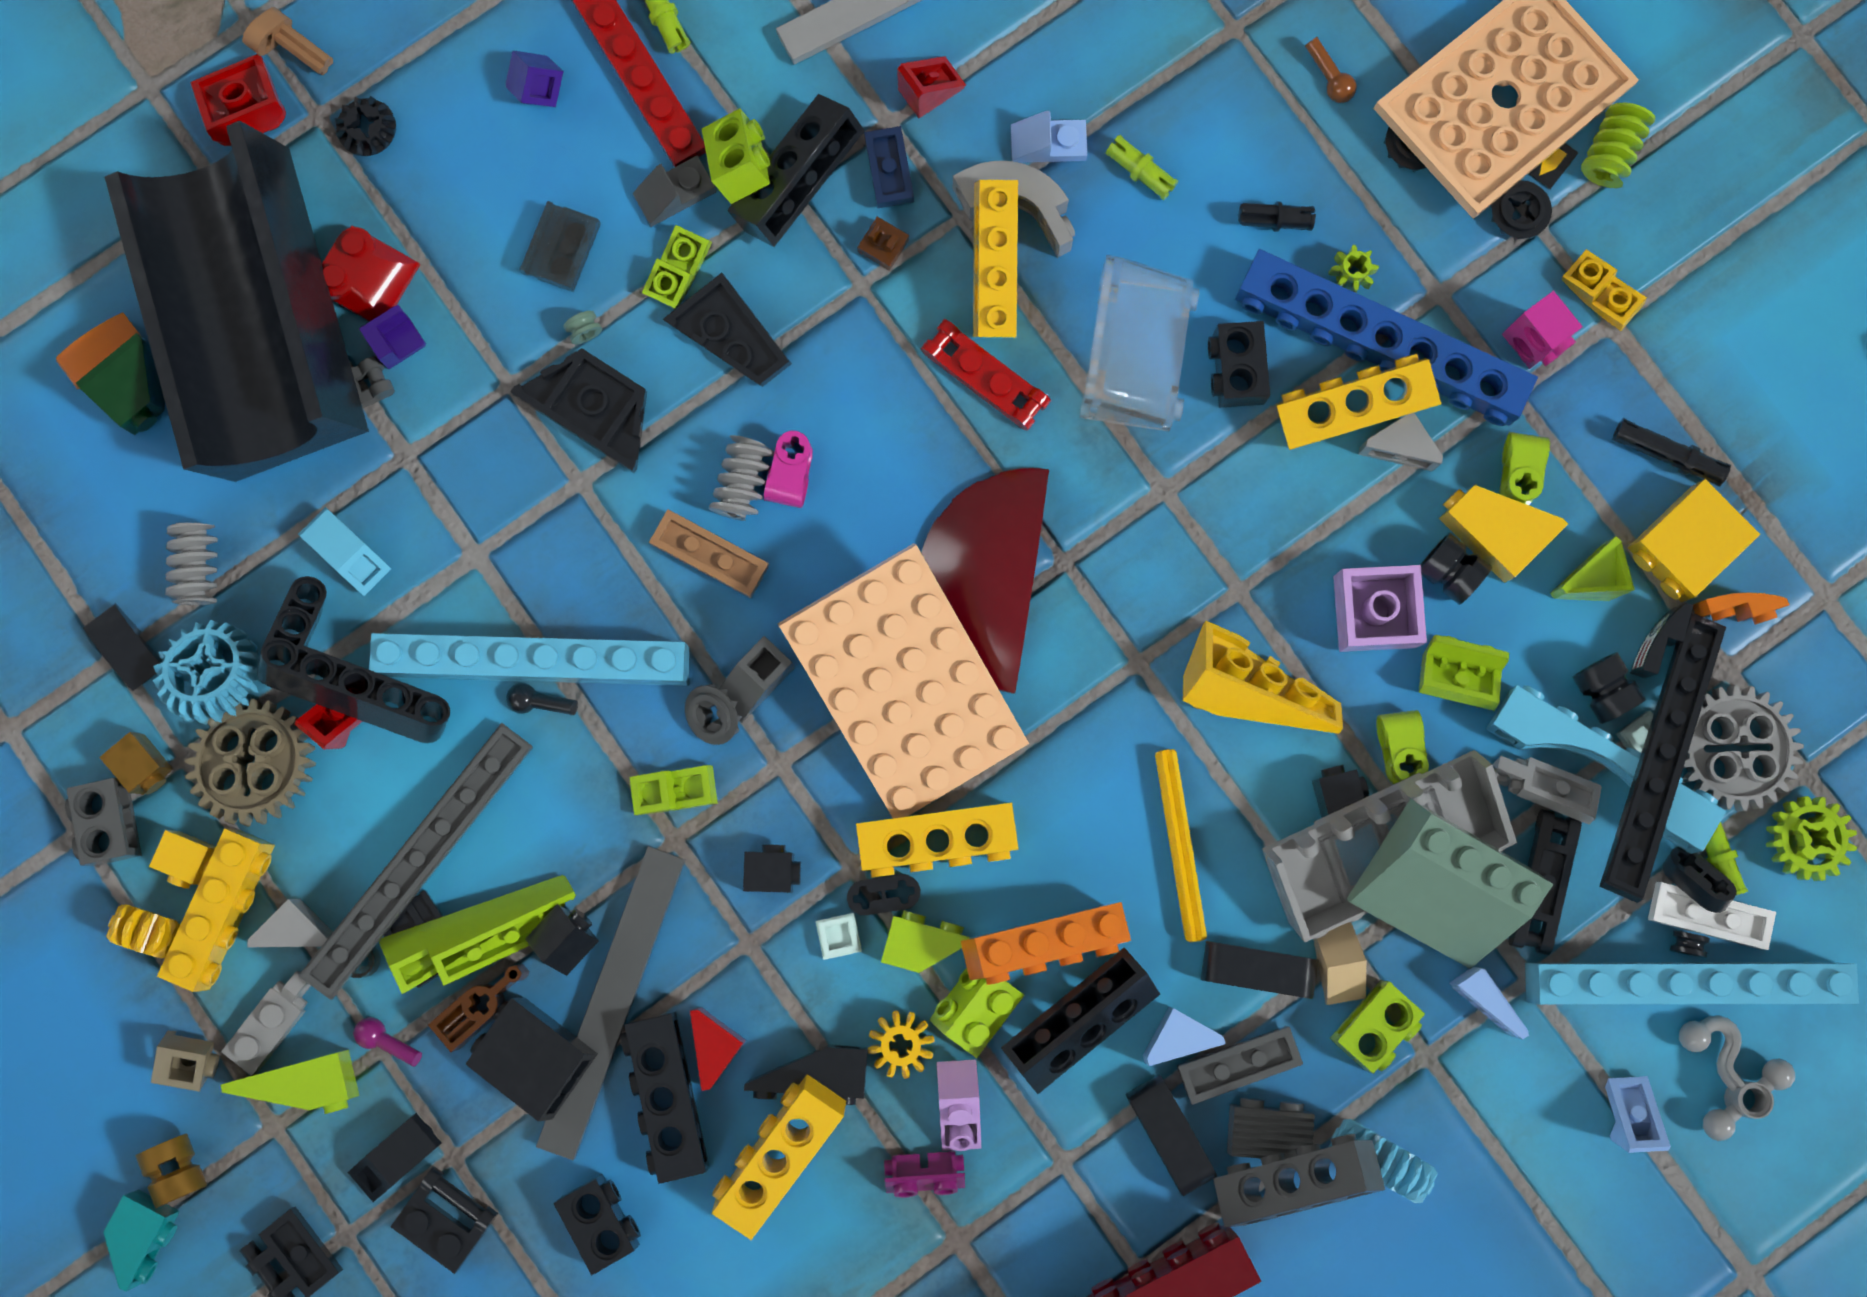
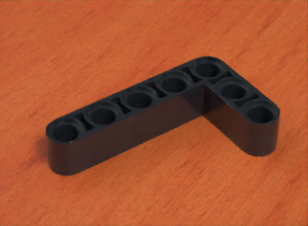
M305 576L296 579L291 585L262 646L257 668L259 680L268 687L418 742L433 743L440 739L450 717V707L445 699L307 647L320 620L327 591L325 585L315 577ZM300 599H307L313 603H305ZM287 629H292V630H295V631H297V632H299V633H298V634H291V633H288V632L285 631V630H287ZM272 660L281 661V662H283L285 665H280V666H279V665H274V664L271 663L270 661H272ZM308 675H319L323 679L316 680L309 677ZM347 689H357L361 694H353ZM386 702L394 703V704H396L399 708H391V707L387 706L385 703H386ZM422 716L432 717L437 722H429L425 720Z

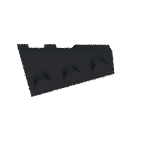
M722 272L663 319L762 387L792 364Z

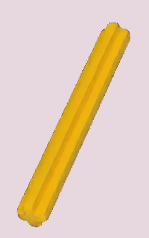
M1174 749L1161 750L1155 754L1184 936L1187 942L1203 941L1207 938L1177 752Z

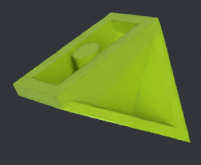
M1615 536L1604 542L1550 592L1551 596L1554 599L1611 601L1634 591L1635 588L1622 541Z

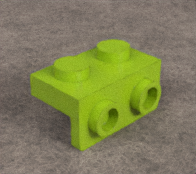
M1434 635L1422 654L1419 693L1495 711L1500 703L1502 670L1509 661V652L1498 650L1488 645H1477L1461 641L1451 636Z
M966 968L947 997L938 1003L934 1014L930 1018V1022L944 1035L975 1058H978L1025 995L1007 981L987 985L985 978L970 980Z

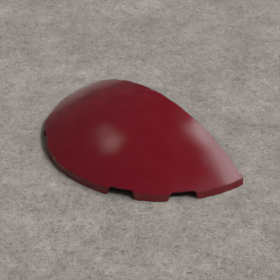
M1020 468L1003 471L998 475L977 481L964 489L952 499L950 505L934 521L921 552L999 691L1011 694L1016 692L1037 561L1049 469Z

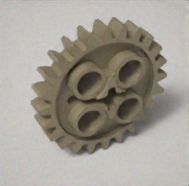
M251 699L248 709L242 704H238L235 707L236 716L225 712L222 723L215 722L210 718L208 724L211 728L208 731L196 729L195 732L202 740L200 743H189L188 745L189 748L197 752L196 757L185 759L186 764L195 767V770L185 775V778L191 782H197L190 790V793L197 797L203 796L198 805L205 809L211 808L210 815L218 819L224 816V821L232 825L239 818L240 824L250 827L253 817L256 822L263 825L266 824L267 813L280 819L282 817L280 806L282 805L294 809L295 805L291 799L293 794L299 796L306 795L304 790L299 787L300 783L312 782L313 780L312 777L304 773L305 768L316 766V762L306 758L307 754L315 750V746L304 742L308 736L294 725L298 718L295 716L290 717L291 712L282 706L277 710V705L270 701H266L262 707L260 702ZM253 729H256L255 732L252 734V737H251V736H250V735H251V731H252ZM277 735L278 741L276 746L272 750L266 751V742L269 738ZM239 736L236 748L228 751V742L233 737ZM273 773V784L268 789L263 790V780L266 776ZM231 774H235L233 786L228 790H224L226 778ZM249 788H250V789H251L250 795H249V796H245V795L247 794V792L249 791Z

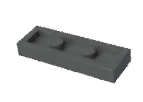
M1284 1026L1176 1066L1189 1102L1193 1105L1301 1066L1303 1062L1290 1027Z

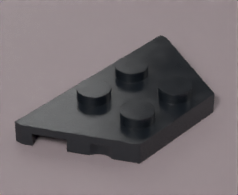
M583 348L567 356L561 364L551 365L540 372V376L522 386L518 384L512 388L510 392L513 396L632 473H635L638 467L647 399L645 388Z

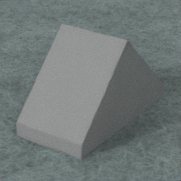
M1415 413L1402 417L1368 438L1360 446L1358 455L1427 471L1435 470L1442 464L1443 455Z
M288 899L248 939L247 947H320L326 942L333 931L301 899Z

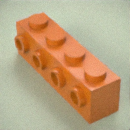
M1122 902L960 942L969 979L985 978L986 984L991 985L1010 980L1009 972L1022 969L1024 976L1046 971V963L1059 959L1060 966L1084 961L1082 953L1095 950L1096 957L1119 952L1118 944L1129 942L1131 938Z

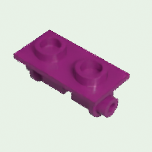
M955 1151L927 1153L928 1168H920V1154L892 1155V1159L884 1160L885 1176H893V1178H885L886 1193H894V1196L899 1198L913 1197L918 1195V1191L934 1190V1193L937 1195L954 1194L958 1192V1188H965V1173H957V1171H964L963 1155H955Z

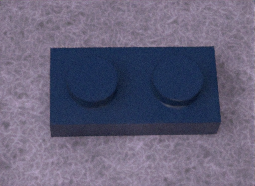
M901 126L864 132L877 209L913 203L914 194Z

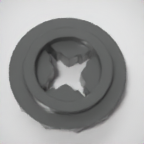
M714 683L706 686L700 685L690 692L685 702V716L689 727L698 738L709 744L720 745L731 740L740 731L737 725L742 716L735 709L738 701H731L727 696L728 689L719 690ZM716 705L718 709L716 715L719 719L711 723L713 711L710 708Z

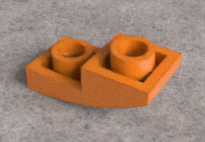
M122 312L75 340L56 357V361L78 390L80 389L76 385L78 380L134 334H139V332Z
M1733 593L1693 604V610L1695 614L1702 617L1711 615L1713 622L1735 615L1738 622L1752 618L1754 625L1777 618L1776 610L1789 606V602L1785 597L1772 594Z

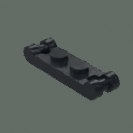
M1544 809L1539 811L1535 823L1536 832L1528 867L1553 883V886L1533 917L1509 936V945L1523 948L1525 945L1535 948L1537 953L1547 956L1551 954L1581 832V821L1569 816L1566 819L1555 817L1554 812ZM1552 832L1561 834V845L1550 842ZM1532 919L1542 922L1539 933L1529 930Z

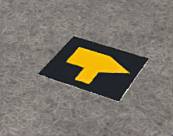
M1565 143L1529 174L1551 189L1577 156L1578 152Z

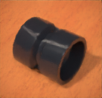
M1449 532L1420 564L1421 575L1433 584L1441 582L1443 584V592L1460 605L1480 586L1490 573L1492 566L1476 553L1468 555L1466 553L1467 546Z
M1618 652L1606 656L1572 676L1583 696L1592 697L1590 707L1600 724L1619 717L1646 700L1635 680H1627L1628 669Z

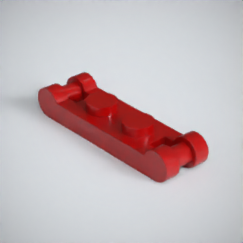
M943 319L937 327L938 333L932 340L927 339L920 348L921 351L1020 428L1028 431L1035 422L1034 416L1040 409L1045 410L1051 399L1043 391L1033 387L963 334L952 322ZM949 342L958 347L952 356L943 351ZM1019 395L1028 400L1022 408H1018L1013 404Z

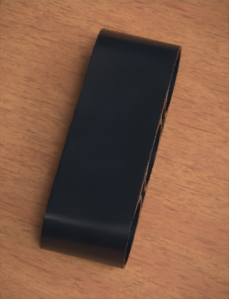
M1206 941L1200 980L1313 999L1319 960Z
M1160 1074L1125 1094L1182 1196L1218 1177Z

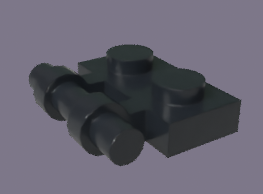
M296 1206L289 1209L258 1234L267 1245V1249L262 1252L253 1240L240 1249V1253L248 1262L245 1267L252 1276L258 1275L270 1291L267 1295L268 1297H295L292 1291L296 1287L300 1289L305 1297H310L343 1270ZM275 1258L289 1275L284 1281L271 1265Z

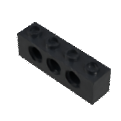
M820 94L815 97L769 156L770 166L767 167L770 184L732 203L727 211L746 233L773 247L776 246L865 130L850 108Z
M1124 947L1003 1045L1001 1049L1034 1091L1039 1094L1157 998L1160 992L1148 973Z
M676 1012L625 1024L626 1032L621 1033V1044L625 1057L631 1056L634 1072L629 1073V1081L633 1095H639L643 1111L638 1112L637 1116L642 1136L648 1135L651 1147L650 1151H646V1161L650 1175L656 1174L658 1184L706 1173L710 1166ZM651 1047L660 1049L665 1056L664 1065L660 1069H653L646 1063L645 1055ZM665 1087L672 1092L673 1104L671 1107L662 1108L655 1103L654 1092L656 1088ZM675 1127L680 1131L682 1135L680 1146L670 1147L664 1143L662 1139L664 1128Z

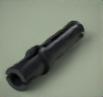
M1625 418L1621 419L1613 434V441L1678 468V472L1683 475L1692 474L1706 479L1718 487L1725 482L1730 472V464L1707 456L1700 452L1699 447L1694 445L1688 447L1654 431L1636 425Z

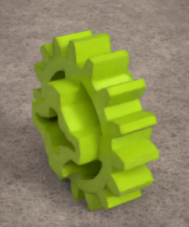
M1809 796L1797 797V803L1794 801L1783 803L1785 812H1773L1772 817L1778 823L1776 826L1766 827V831L1774 834V840L1768 841L1766 847L1777 849L1778 853L1771 859L1773 862H1785L1782 870L1783 873L1793 874L1797 871V880H1809L1811 877L1813 881H1824L1826 874L1828 876L1840 875L1837 865L1849 866L1851 864V861L1845 854L1847 851L1857 850L1855 845L1848 843L1849 837L1857 835V831L1846 829L1845 824L1851 820L1850 815H1837L1840 809L1838 803L1826 806L1825 797H1815L1812 801ZM1807 812L1816 814L1808 820L1798 818ZM1815 857L1824 859V861L1816 865L1807 864L1808 860H1813Z

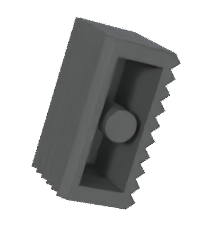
M1241 1098L1240 1105L1230 1104L1227 1153L1231 1156L1261 1159L1266 1156L1284 1153L1287 1159L1297 1156L1296 1148L1313 1144L1315 1115L1304 1110L1303 1103L1280 1101V1108L1264 1107L1265 1100Z

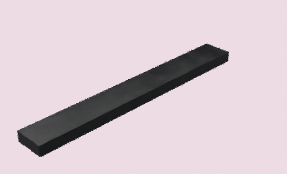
M1691 613L1684 642L1675 645L1599 886L1636 903L1643 900L1726 630L1725 626L1694 613Z

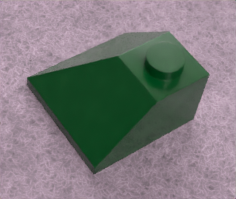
M138 333L134 334L76 382V385L113 421L133 435L151 428L156 423L157 417L165 410V399L149 341Z

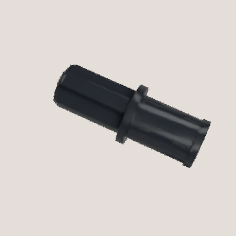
M1276 201L1274 205L1243 203L1239 208L1238 222L1242 226L1272 227L1274 232H1278L1280 228L1312 231L1316 214L1311 213L1315 212V207L1282 205L1281 201Z

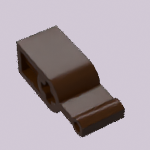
M524 964L511 966L506 970L505 976L495 985L485 984L470 988L430 1022L428 1026L450 1052L461 1049L494 1020L493 1016L497 1009L505 1002L503 993L514 983L525 980L530 971ZM488 995L490 998L486 1004L488 1009L478 1010L477 1005L481 1002L479 997Z

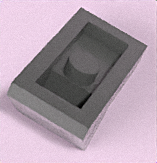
M697 155L667 172L662 164L657 165L633 192V196L652 227L717 191Z

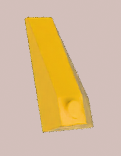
M1204 622L1183 675L1184 702L1189 703L1194 708L1203 709L1217 716L1337 734L1343 730L1342 706L1340 702L1306 679L1297 678L1294 680L1279 668L1280 662L1272 656L1264 660L1249 650L1248 646L1251 642L1242 636L1211 622Z

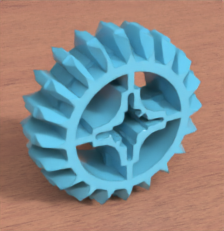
M210 620L205 627L203 624L195 622L192 632L181 629L182 637L177 641L168 639L171 646L168 651H158L163 662L153 666L155 672L159 675L153 680L155 687L159 690L157 695L167 705L169 711L174 715L180 716L185 721L192 722L196 720L206 725L209 719L212 718L215 722L222 723L225 712L236 716L235 707L238 704L249 706L248 699L246 698L247 694L258 693L257 686L253 683L259 680L257 675L260 656L257 654L259 651L258 647L252 640H249V636L243 630L236 629L232 624L225 622L220 625L218 622ZM224 649L232 651L233 663L225 661V658L222 656ZM184 681L191 682V687L194 688L193 696L185 694Z
M1344 1119L1340 1127L1336 1128L1331 1138L1355 1134L1357 1140H1373L1384 1186L1414 1203H1423L1427 1194L1430 1195L1438 1175L1433 1166L1352 1119Z

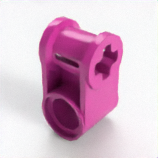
M788 431L779 437L776 443L772 466L766 480L764 501L797 508L803 507L813 457L812 447L808 438L803 433ZM794 443H799L801 450L804 452L797 453L795 459H791L786 448H793Z

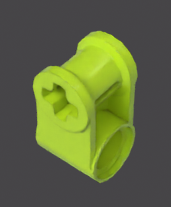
M1514 432L1508 433L1502 453L1503 469L1499 490L1500 495L1529 505L1542 493L1545 469L1550 451L1549 438ZM1518 482L1521 483V487L1515 485ZM1522 490L1527 491L1526 494H1522L1521 492Z
M1412 710L1378 715L1376 720L1377 736L1382 748L1385 773L1388 780L1392 784H1396L1415 774L1428 772L1429 763L1424 742V725L1420 712ZM1405 762L1406 765H1412L1414 771L1411 773L1401 771L1400 764Z

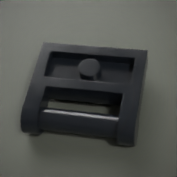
M434 1166L424 1177L416 1192L390 1227L455 1274L493 1223L498 1212L490 1206L485 1209L444 1179V1173ZM432 1191L475 1221L474 1227L470 1230L428 1199Z

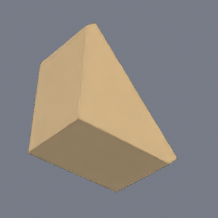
M1352 923L1343 924L1328 931L1325 936L1313 939L1317 960H1319L1318 966L1326 1005L1365 999L1367 960Z

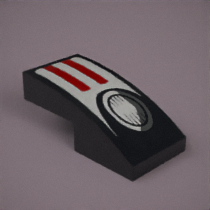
M1685 603L1672 608L1654 625L1637 653L1630 674L1648 678L1659 673L1666 646L1670 647L1684 642L1693 605Z

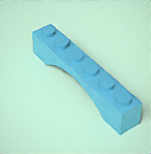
M1517 685L1509 690L1486 728L1487 731L1519 750L1549 748L1583 755L1604 765L1619 776L1629 787H1631L1641 756V752L1633 748L1627 747L1624 750L1612 742L1614 738L1606 731L1598 727L1589 729L1577 721L1579 719L1578 715L1562 706L1555 708L1543 701L1545 697L1542 693L1526 685L1523 688ZM1680 777L1662 837L1690 854L1702 852L1727 811L1716 805L1718 800L1711 794L1700 789H1696L1694 792L1681 784L1683 779Z

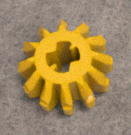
M124 904L118 906L115 915H112L106 937L113 944L162 959L166 957L180 924L174 919Z
M898 1010L892 1012L894 1025L890 1026L884 1017L878 1019L879 1025L885 1030L884 1034L877 1030H870L869 1037L881 1041V1044L869 1046L868 1053L876 1054L882 1052L883 1055L874 1062V1066L878 1069L887 1061L891 1063L887 1070L888 1077L892 1078L894 1076L896 1066H902V1076L904 1079L910 1077L909 1064L912 1063L918 1072L924 1070L923 1063L917 1058L918 1055L926 1059H932L933 1052L921 1048V1045L933 1043L934 1036H919L928 1027V1023L924 1020L915 1028L911 1025L915 1019L914 1012L910 1011L908 1013L905 1024L900 1023V1013ZM897 1034H903L905 1040H911L913 1043L912 1048L907 1047L908 1053L904 1055H899L898 1049H891L890 1041L895 1042L896 1038L894 1036Z

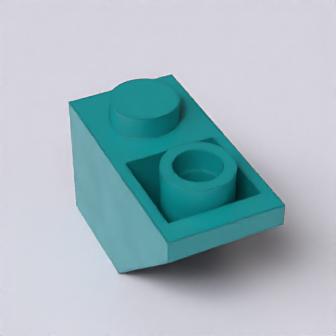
M139 1189L122 1196L103 1232L118 1287L125 1292L141 1284H146L150 1280L158 1265V1262L154 1259L160 1248L166 1247L177 1230V1225L174 1222L180 1212L167 1204L155 1208L151 1196Z

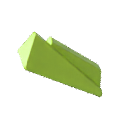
M560 875L380 939L379 944L402 994L437 973L443 986L530 946L525 938L557 904L564 907L565 903L569 900H574L576 895L566 876Z

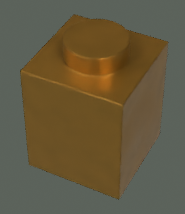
M135 732L127 733L99 757L128 793L151 794L165 784V776L174 770L145 734Z

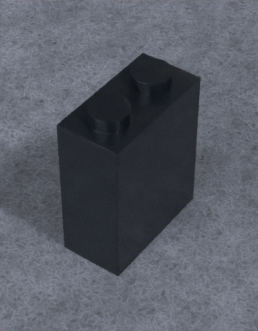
M511 998L499 1006L493 1016L495 1022L489 1031L480 1035L470 1049L472 1055L466 1062V1065L535 1120H552L598 1053L528 999Z

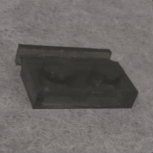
M547 201L521 265V272L524 275L534 276L538 280L574 292L601 223L599 219L564 206L562 208L554 205L553 202Z

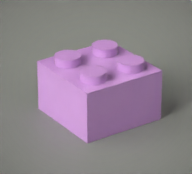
M1421 565L1342 569L1333 576L1339 652L1417 648L1427 643Z

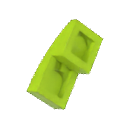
M713 765L675 771H660L629 777L634 815L661 813L718 804Z

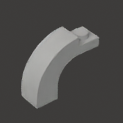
M990 161L974 165L953 175L952 189L969 220L974 219L975 182L978 180H1018V208L1026 211L1036 219L1057 258L1071 251L1072 237L1075 236V231L1066 215L1060 216L1066 213L1069 199L1058 184L1043 172L1029 165L1014 161Z

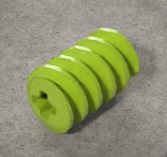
M1623 102L1610 105L1605 112V118L1599 125V131L1593 138V144L1587 151V157L1581 164V171L1584 176L1591 182L1606 188L1617 189L1623 187V182L1620 178L1630 176L1632 171L1629 165L1637 161L1638 158L1635 152L1643 148L1644 145L1641 139L1649 135L1650 132L1647 126H1651L1655 122V115L1645 107L1633 103Z

